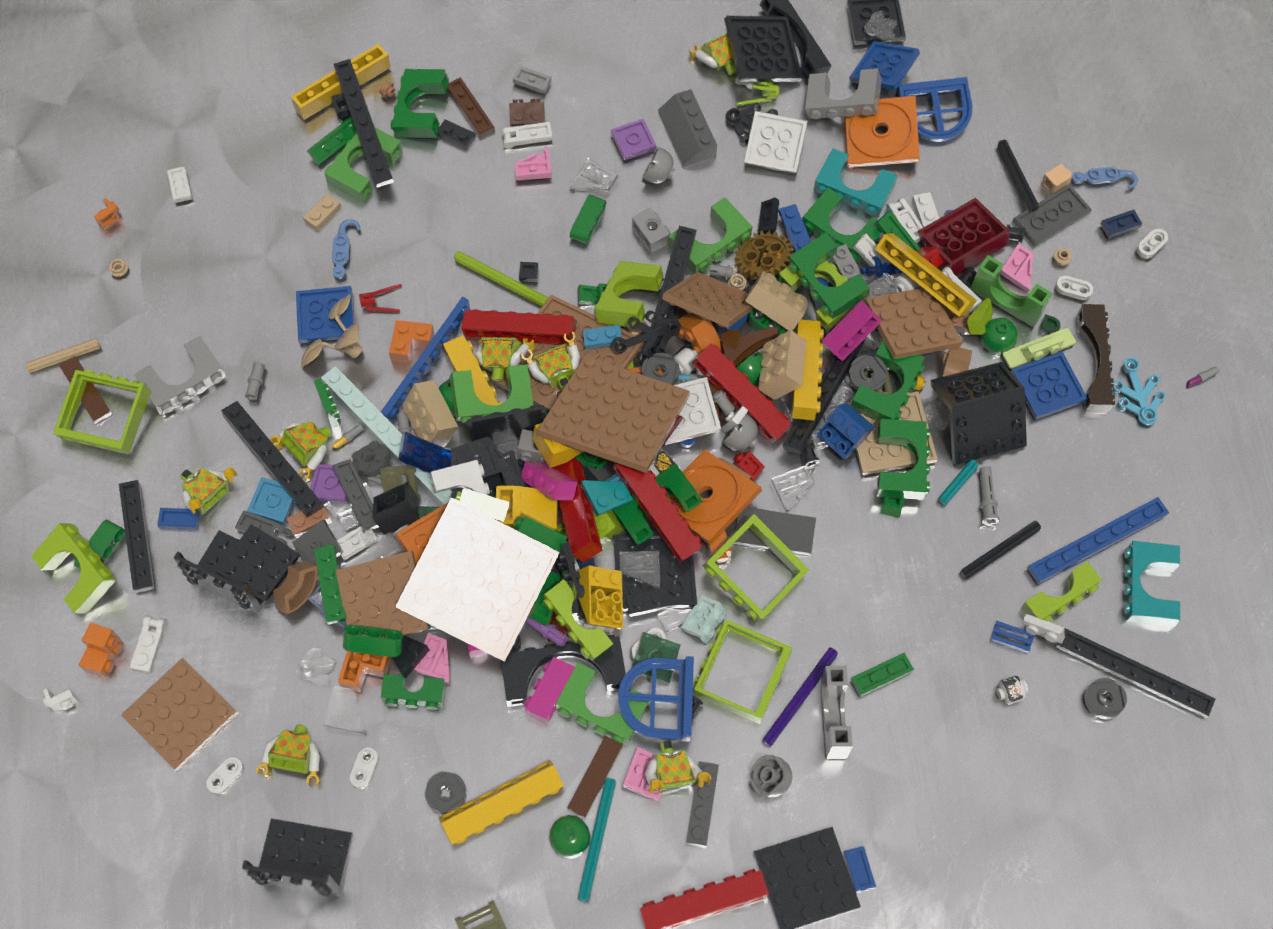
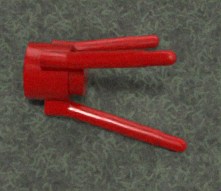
M402 284L359 294L361 307L367 308V312L400 313L399 309L373 307V305L377 304L375 295L400 288Z

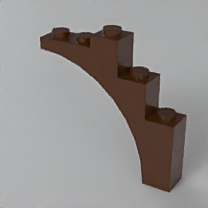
M766 327L761 331H750L744 335H740L739 329L727 330L725 333H721L724 348L723 355L727 359L732 360L737 368L749 356L762 349L765 343L778 337L777 327ZM708 380L713 396L719 390ZM715 402L714 405L719 419L720 426H722L721 408Z

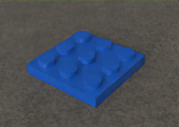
M873 41L850 75V82L859 84L861 70L878 68L882 78L881 88L896 91L920 55L919 49Z
M351 286L296 291L299 343L314 342L318 339L322 341L338 340L344 331L335 318H329V312L340 299L348 294L351 295L350 302L345 312L340 315V321L346 329L354 324Z
M1063 351L1011 370V373L1025 387V401L1035 420L1084 403L1088 399Z

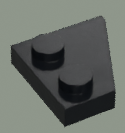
M403 636L401 654L392 657L403 678L406 679L430 650L427 645L410 637Z

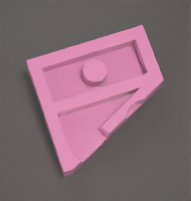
M549 148L543 149V153L537 156L532 154L526 159L515 162L516 181L552 178Z
M1018 244L1005 262L1000 273L1027 293L1032 288L1030 280L1033 272L1032 262L1034 254Z
M428 633L423 644L427 645L430 651L413 671L430 678L445 679L446 684H449L447 639Z
M637 747L629 764L622 787L658 802L660 800L659 792L653 791L652 794L649 793L650 786L645 777L649 761L652 760L655 754Z

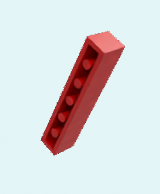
M473 309L465 310L461 330L466 339H481V337L516 338L518 341L523 342V339L527 338L529 343L534 340V343L561 345L566 343L569 345L564 339V334H566L567 340H572V332L575 334L577 326L574 317L566 314L552 315L548 313L534 314L531 312L516 313L513 311L498 312L496 310L480 311Z
M710 343L691 362L718 390L726 392L725 396L737 409L744 406L748 410L746 414L756 422L758 431L770 443L776 441L790 427L789 418L784 413H780L770 399L765 398L762 391L749 381L746 374L740 372L735 367L732 360L727 359L722 354L718 346Z
M574 457L570 461L552 468L577 481L573 500H560L559 506L563 513V522L567 531L566 536L569 540L573 556L582 562H586L603 550L593 508L580 485L583 480H586L583 466Z
M615 463L614 470L678 562L682 563L702 548L700 545L702 544L701 540L696 534H692L688 521L680 517L678 507L666 497L668 496L663 486L659 487L655 481L657 478L652 470L645 473Z
M750 869L743 872V876L737 878L735 875L725 877L723 879L724 882L715 884V881L704 884L703 888L695 890V888L683 891V895L675 897V894L665 896L663 901L655 903L654 900L642 904L643 907L639 910L644 928L672 929L767 899L769 892L761 870L755 871V869Z

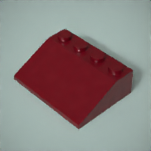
M975 197L918 230V235L925 246L938 248L944 263L939 268L942 270L945 267H949L956 276L963 272L966 267L970 268L988 255L990 256L1007 246L1010 230Z

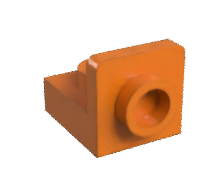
M107 198L103 199L106 208L100 210L94 216L102 230L120 219L117 212L119 210L118 206L113 201L109 202Z

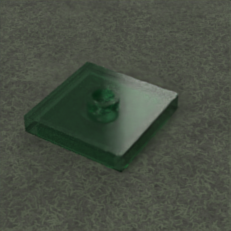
M642 632L632 667L644 660L653 658L677 659L681 644ZM652 670L647 671L642 675L652 678ZM656 670V679L670 683L673 670Z

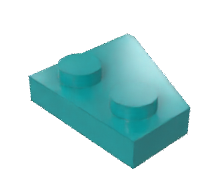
M583 480L580 483L597 516L631 503L633 500L627 487L622 482Z

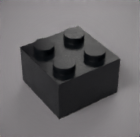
M409 482L373 497V518L384 535L389 532H396L400 527L407 524L411 525L419 519V498Z

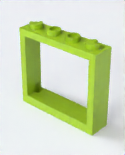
M75 370L53 434L62 440L129 455L151 390L145 386V383H141L138 380L129 382L128 379L120 376L116 379L106 373L97 375L91 370H84V372ZM87 382L137 393L120 441L71 430Z
M755 514L751 515L702 565L708 573L707 575L710 578H714L718 582V586L733 597L734 603L742 606L747 611V616H751L757 622L764 619L809 571L801 560ZM748 528L795 574L762 610L715 563Z
M726 619L724 624H720L716 631L718 636L716 642L712 641L709 646L708 653L710 655L708 660L704 659L701 664L700 670L702 673L700 678L696 676L694 680L693 695L761 724L793 647ZM728 633L780 655L756 712L703 689Z

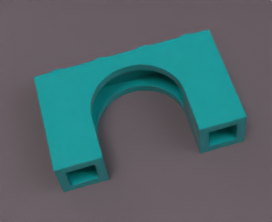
M832 148L815 180L813 190L822 195L829 187L843 197V203L879 218L896 185L898 175L881 169L871 187L865 190L850 189L842 182L840 177L847 165L849 154Z
M1132 541L1125 548L1127 565L1125 566L1124 575L1127 577V584H1125L1124 594L1127 595V602L1124 605V613L1127 614V621L1175 626L1180 621V601L1157 599L1150 596L1143 589L1140 576L1142 571L1152 568L1175 571L1180 565V546Z

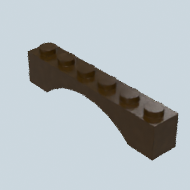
M1082 304L1078 312L1079 329L1090 341L1097 361L1094 382L1085 393L1088 398L1085 402L1086 412L1109 413L1112 406L1115 405V395H1112L1114 379L1111 378L1110 373L1112 371V361H1109L1111 345L1108 344L1110 331L1106 327L1108 312H1105V304Z

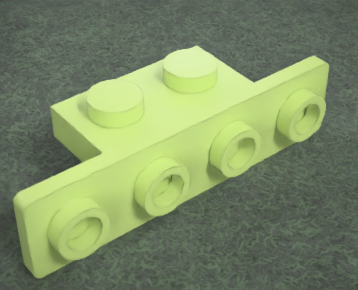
M1065 328L1003 352L1002 356L1009 369H1013L1075 345L1076 340L1069 328Z

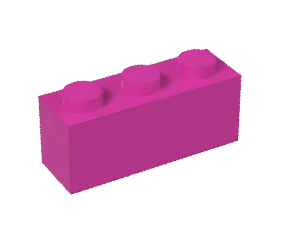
M861 300L827 334L822 342L843 361L882 320Z
M525 461L521 476L523 482L554 500H573L577 481L554 468H550L544 462Z
M553 657L551 662L548 661L543 669L545 673L542 679L538 678L534 685V694L532 697L528 696L525 701L526 715L548 725L556 710L555 704L575 667L556 657Z

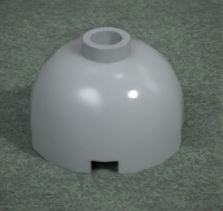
M658 147L642 178L653 184L662 183L667 178L671 179L675 171L671 154L665 149Z
M746 414L740 423L725 435L722 443L735 451H743L747 447L752 448L758 441L756 438L758 433L756 422Z
M763 755L757 759L751 770L754 771L753 778H751L753 789L758 794L767 797L781 796L787 792L793 780L789 764L784 759L774 755Z

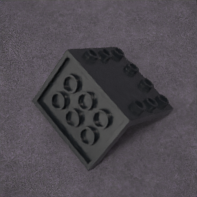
M1002 362L930 380L932 389L949 409L952 461L955 465L969 462L971 459L976 460L1027 446L1025 387Z
M532 405L529 408H515L504 413L494 412L488 416H474L471 419H467L471 442L489 437L501 454L513 450L522 474L525 461L517 459L522 429L534 431L535 425L544 421L546 410L545 405ZM501 474L483 479V482L488 484L490 494L495 496L496 486H505ZM525 483L526 487L533 488L532 486Z
M219 530L198 565L186 560L182 553L177 551L174 560L178 564L177 567L182 570V574L187 577L186 580L189 583L222 597L245 610H249L257 615L259 614L265 603L254 596L248 584L244 583L243 586H240L216 573L239 539Z
M271 818L259 867L253 866L248 860H244L242 869L247 873V876L251 877V880L256 881L255 883L268 886L270 884L315 892L326 897H330V895L339 897L353 833Z

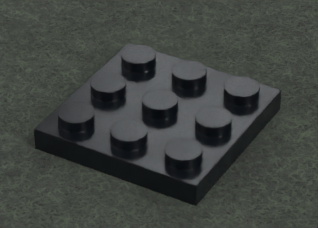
M847 0L854 45L872 44L873 41L888 43L906 40L899 0Z
M251 524L217 569L216 573L240 586H243L244 583L248 584L254 596L266 604L273 594V590L279 586L288 574V566L294 565L300 554Z

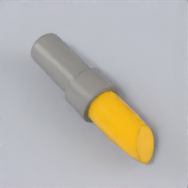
M358 424L349 432L344 433L331 447L340 448L345 443L350 442L364 428L361 424Z

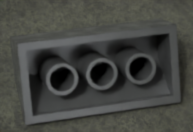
M692 89L674 94L658 109V112L683 167L716 157L717 143Z

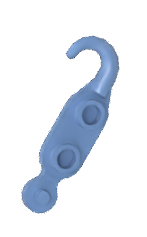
M1113 167L1089 169L1086 173L1074 172L1071 179L1075 184H1081L1083 181L1091 184L1112 183L1123 177H1130L1133 183L1128 185V189L1134 188L1138 183V177L1134 172Z
M352 219L345 220L340 224L339 231L333 239L332 261L336 266L332 272L333 276L337 279L345 276L346 272L343 266L349 259L350 242L346 233V227L348 225H355L357 230H360L359 223Z

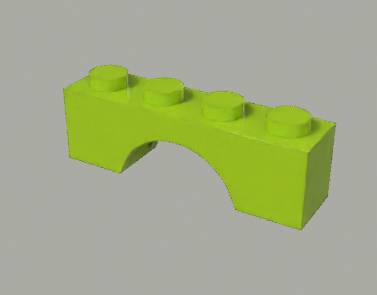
M1087 561L1074 569L1068 576L1069 591L1067 594L1060 597H1052L1039 592L1025 601L1021 609L1025 614L1050 622L1053 619L1051 616L1056 613L1061 615L1068 609L1067 606L1071 603L1076 605L1084 599L1083 596L1089 593L1091 595L1096 592L1102 579Z
M562 580L543 595L545 606L555 612L557 622L562 627L565 625L569 631L568 636L574 643L578 642L581 646L580 651L586 659L590 658L592 661L613 645L602 628L586 629L575 621L572 615V603L575 596L565 580Z

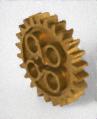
M761 231L760 235L754 233L753 238L749 237L748 241H741L742 245L737 246L735 262L740 274L744 273L745 278L750 276L752 281L758 278L763 271L779 276V273L790 264V255L794 253L792 243H789L788 238L784 239L783 234L778 236L777 232L771 235L770 231L767 234Z

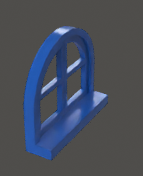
M967 77L907 83L898 86L896 97L931 95L934 110L917 112V117L935 115L938 132L928 130L917 122L918 136L932 142H944L959 136L967 127L973 108ZM960 91L963 107L941 110L938 94ZM963 112L959 123L945 131L942 114Z
M686 656L685 659H648L636 664L626 673L619 687L618 707L623 720L634 732L649 739L690 742L694 656ZM652 670L651 694L629 693L635 679L641 674ZM656 670L679 671L678 696L655 694ZM628 701L651 702L650 727L641 723L633 715ZM655 702L678 704L677 729L654 728Z

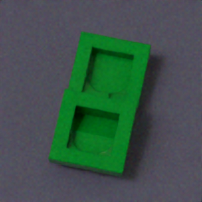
M599 283L597 287L580 284L577 288L578 304H598L601 293L604 292L607 284Z

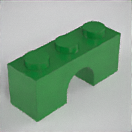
M384 674L381 700L385 705L395 707L397 704H403L408 708L426 706V709L437 710L438 707L443 708L446 690L445 679L424 677L422 688L416 692H410L405 689L406 679L402 675Z

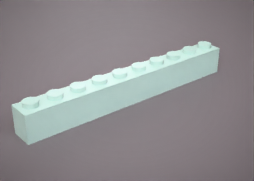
M336 366L321 377L323 385L327 383L331 395L379 444H383L387 448L391 457L399 465H415L416 483L440 507L450 501L451 489L438 493L434 491L430 473L437 469Z

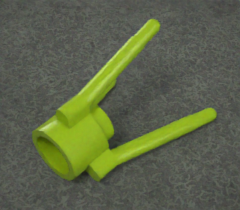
M754 82L763 85H752V88L762 90V96H765V98L737 102L736 105L771 102L772 99L778 98L779 86L768 82Z

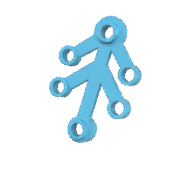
M1129 357L1124 361L1122 367L1129 374L1134 390L1125 386L1121 381H1115L1112 391L1127 395L1137 401L1140 407L1130 403L1126 397L1119 399L1117 407L1120 410L1128 409L1138 415V419L1142 424L1152 425L1158 417L1156 409L1165 400L1166 395L1163 391H1156L1153 395V402L1148 406L1146 399L1152 389L1158 385L1160 378L1156 374H1151L1147 379V385L1142 389L1136 372L1139 368V361L1134 357Z

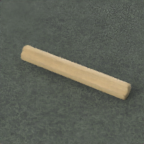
M97 338L34 359L26 362V368L31 373L63 362L74 356L77 357L100 348Z

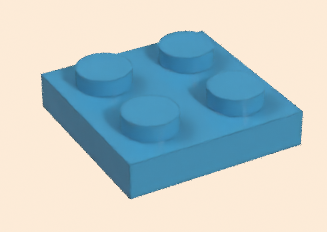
M261 477L247 512L285 525L286 518H288L294 501L277 481Z

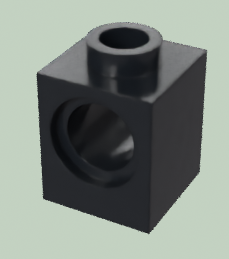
M344 93L331 96L339 123L344 122L351 116Z

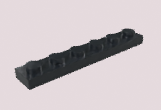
M134 480L119 483L132 588L134 593L152 590L155 588L140 482Z

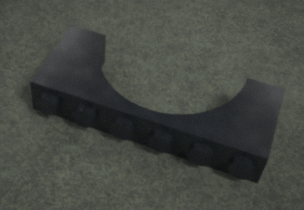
M607 635L613 645L592 661L590 658L586 659L580 651L581 646L573 641L565 642L564 646L548 644L544 648L539 649L529 647L520 652L510 650L505 662L501 660L507 706L525 704L528 687L534 674L544 664L551 661L553 657L582 659L599 671L605 681L607 691L619 689L621 681L626 675L620 636Z

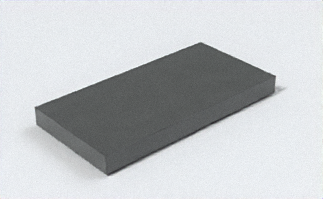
M1069 184L1040 201L1037 211L1030 212L1027 209L1014 217L1012 221L1019 229L1025 228L1024 235L1036 247L1090 214L1092 209Z
M746 507L739 514L736 530L751 515L755 514L793 553L811 556L816 523L815 517ZM750 528L734 542L737 545L769 549Z

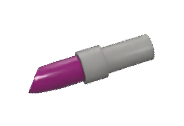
M1215 366L1197 374V376L1187 381L1186 387H1191L1208 380V378L1219 373V368Z

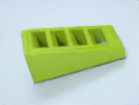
M986 298L967 319L970 334L985 333V325L991 320L993 315L990 298Z

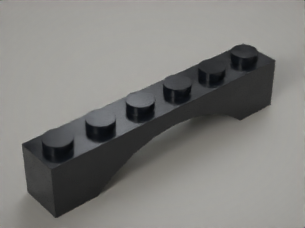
M761 0L760 7L766 16L788 17L792 37L798 45L801 54L800 68L808 81L810 74L828 73L832 65L790 1Z

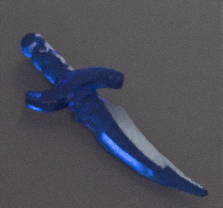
M876 256L872 257L875 261V266L862 267L860 269L861 274L876 273L877 278L882 282L887 281L883 273L893 275L903 272L893 263L888 264L885 262L882 264L881 260Z

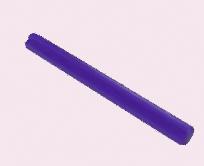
M828 648L764 736L763 742L770 747L773 745L821 679L825 667L830 666L837 657L838 652L834 648Z

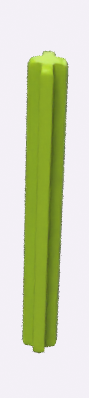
M457 251L454 256V260L540 306H543L549 298L461 251Z

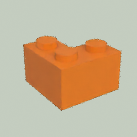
M688 313L678 320L681 324V330L677 335L679 338L691 342L692 350H695L698 355L710 343L718 346L721 350L723 349V345L711 320H705L695 313Z
M396 320L389 350L391 363L410 365L413 349L425 350L435 336L433 324Z
M90 622L81 640L87 648L80 660L79 666L86 672L106 678L108 673H111L114 668L116 656L122 651L123 641L112 629Z
M347 651L338 679L340 687L361 693L366 674L383 677L388 672L391 657Z

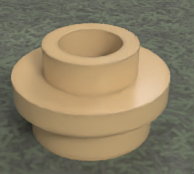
M1065 248L1056 250L1054 254V260L1060 266L1068 265L1073 258L1072 253Z
M115 259L110 263L109 271L113 276L121 277L127 273L128 265L121 259Z
M740 274L733 275L728 281V285L742 291L746 288V279Z

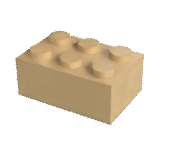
M764 271L751 287L745 300L787 330L792 331L804 316L809 303L803 295L796 294L787 284L780 283L774 275Z
M789 330L764 344L763 360L761 362L763 368L759 378L760 391L776 400L802 386L806 351L805 339Z
M434 380L415 383L402 405L403 411L407 414L411 427L415 430L425 452L445 448L458 425Z

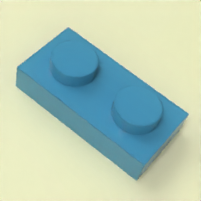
M620 325L583 330L585 350L611 346L614 338L622 337Z

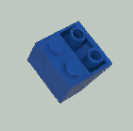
M846 402L836 407L817 433V436L846 459L866 440L875 426Z

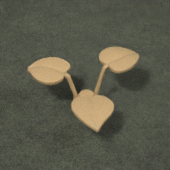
M350 294L340 299L329 312V318H335L344 331L343 335L338 339L335 346L322 342L321 339L311 343L302 356V369L320 354L324 346L338 350L342 354L346 352L353 359L361 353L363 347L357 343L360 342L358 324L355 323L346 329L340 321V315L345 312L349 305Z

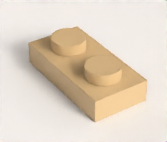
M327 193L303 216V220L318 230L341 207V203Z

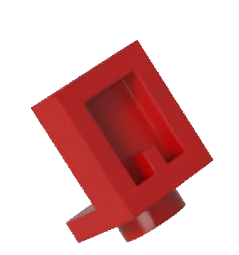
M750 451L739 452L733 458V464L750 475V480L752 481L765 468Z

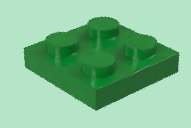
M321 378L314 380L331 427H338L337 419L340 418L327 383L323 385Z

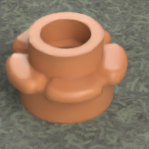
M386 81L381 86L379 93L383 95V98L392 97L395 92L394 84Z

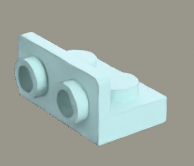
M701 595L697 605L694 606L681 628L684 632L699 637L703 643L707 644L714 636L719 624L724 620L726 611L720 602Z

